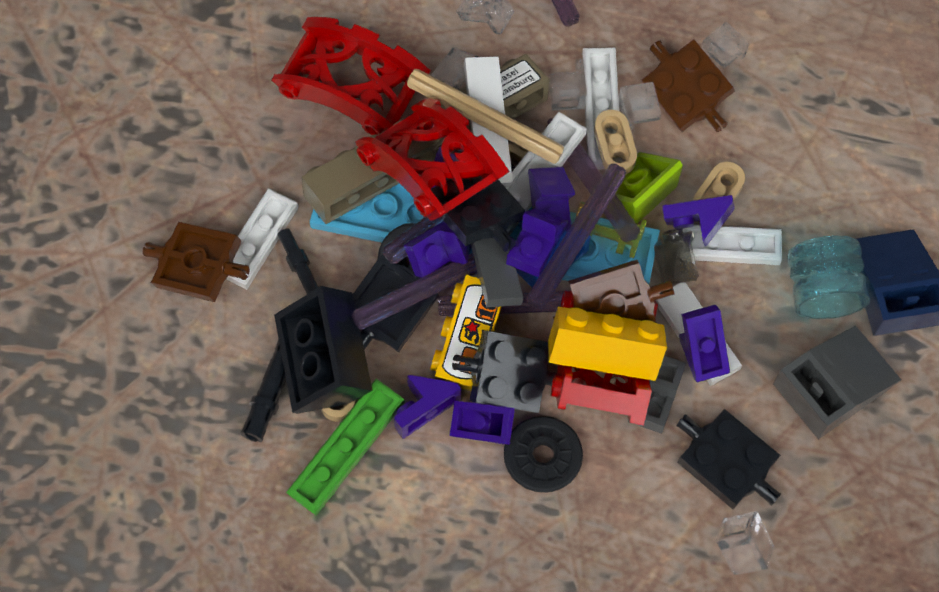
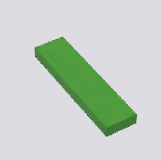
M375 379L371 384L373 391L365 394L358 400L286 492L315 516L318 515L393 419L397 410L405 403L404 398L378 379Z

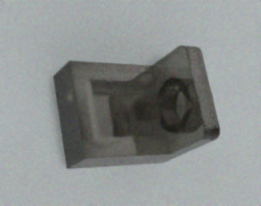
M683 229L665 231L654 245L662 283L668 280L672 284L696 281L699 277L691 244L695 238L693 231L683 232Z

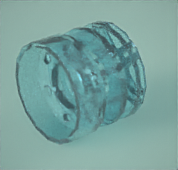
M838 235L817 237L801 242L788 251L790 278L795 282L792 289L795 312L799 316L808 319L839 318L861 311L869 305L870 294L867 278L861 273L864 268V260L861 258L862 248L857 239Z

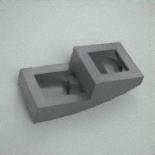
M664 355L656 381L650 380L652 393L644 426H638L662 434L686 366L685 362Z

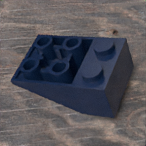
M914 229L847 240L873 336L939 326V270Z

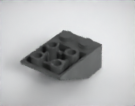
M854 326L808 350L782 368L773 385L819 440L902 379L862 332Z

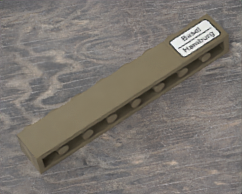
M527 54L517 59L508 60L500 67L506 116L514 119L548 100L550 79ZM466 87L457 89L467 95ZM468 119L469 125L467 126V128L471 131L470 119ZM444 138L432 141L413 140L409 147L408 158L434 161ZM357 146L351 150L339 153L333 160L322 166L313 167L301 177L303 196L325 224L394 187L399 182L382 171H373L370 166L364 165L357 154Z

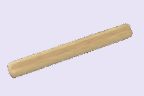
M414 69L408 78L407 86L428 98L440 100L441 105L447 108L453 107L464 117L553 164L559 161L564 151V146L419 69Z

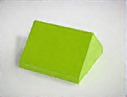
M639 152L635 167L631 172L625 175H613L593 194L598 201L623 223L637 225L677 188L683 165L677 159Z

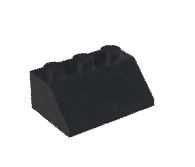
M320 286L274 315L292 413L299 414L346 405L373 391L352 292Z

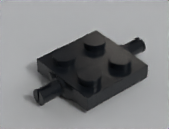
M482 176L463 178L464 190L483 179ZM446 178L448 185L446 196H444V192L439 186L431 188V191L442 204L459 194L453 179ZM496 180L441 216V218L465 246L480 239L494 238L502 247V250L507 252L508 248L511 250L515 246L516 241L507 233L506 229L523 220L525 209L499 180Z
M381 254L353 293L359 327L362 330L361 337L364 350L374 339L384 342L397 352H400L438 299L439 294L425 285L420 277L415 276L411 263L408 267L398 265Z
M482 330L479 348L474 358L456 354L453 360L465 362V365L452 363L454 370L471 372L473 384L470 402L511 407L517 410L536 413L540 411L545 385L552 386L553 378L557 375V372L548 371V342Z
M724 409L712 423L705 425L703 428L688 417L687 414L677 423L676 426L692 438L690 447L680 456L677 463L734 510L744 497L754 492H757L771 506L781 496V493L765 481L769 469L777 462L781 455L727 410Z

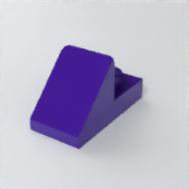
M564 168L529 169L532 209L537 208L567 220L568 226L565 231H572L569 199L575 196V190Z
M732 195L662 205L664 220L667 226L673 225L674 229L689 228L694 226L695 221H700L702 240L705 247L735 209Z
M537 208L526 211L523 214L522 230L516 239L515 246L507 255L506 264L539 277L568 226V221Z
M442 221L406 243L404 247L415 276L424 278L449 261L466 264L471 244L465 246L449 226Z
M715 304L683 313L682 320L685 333L679 334V340L694 380L701 382L729 374L730 368L720 309Z
M408 375V387L418 401H409L397 410V415L393 417L395 429L402 439L406 438L452 407L455 401H461V387L455 382Z
M455 401L449 436L510 445L515 408Z

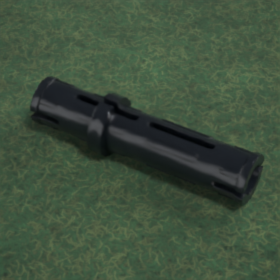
M279 339L256 396L251 398L249 416L240 433L244 438L253 442L258 441L261 443L263 441L272 415H275L278 411L279 405L277 402L286 382Z

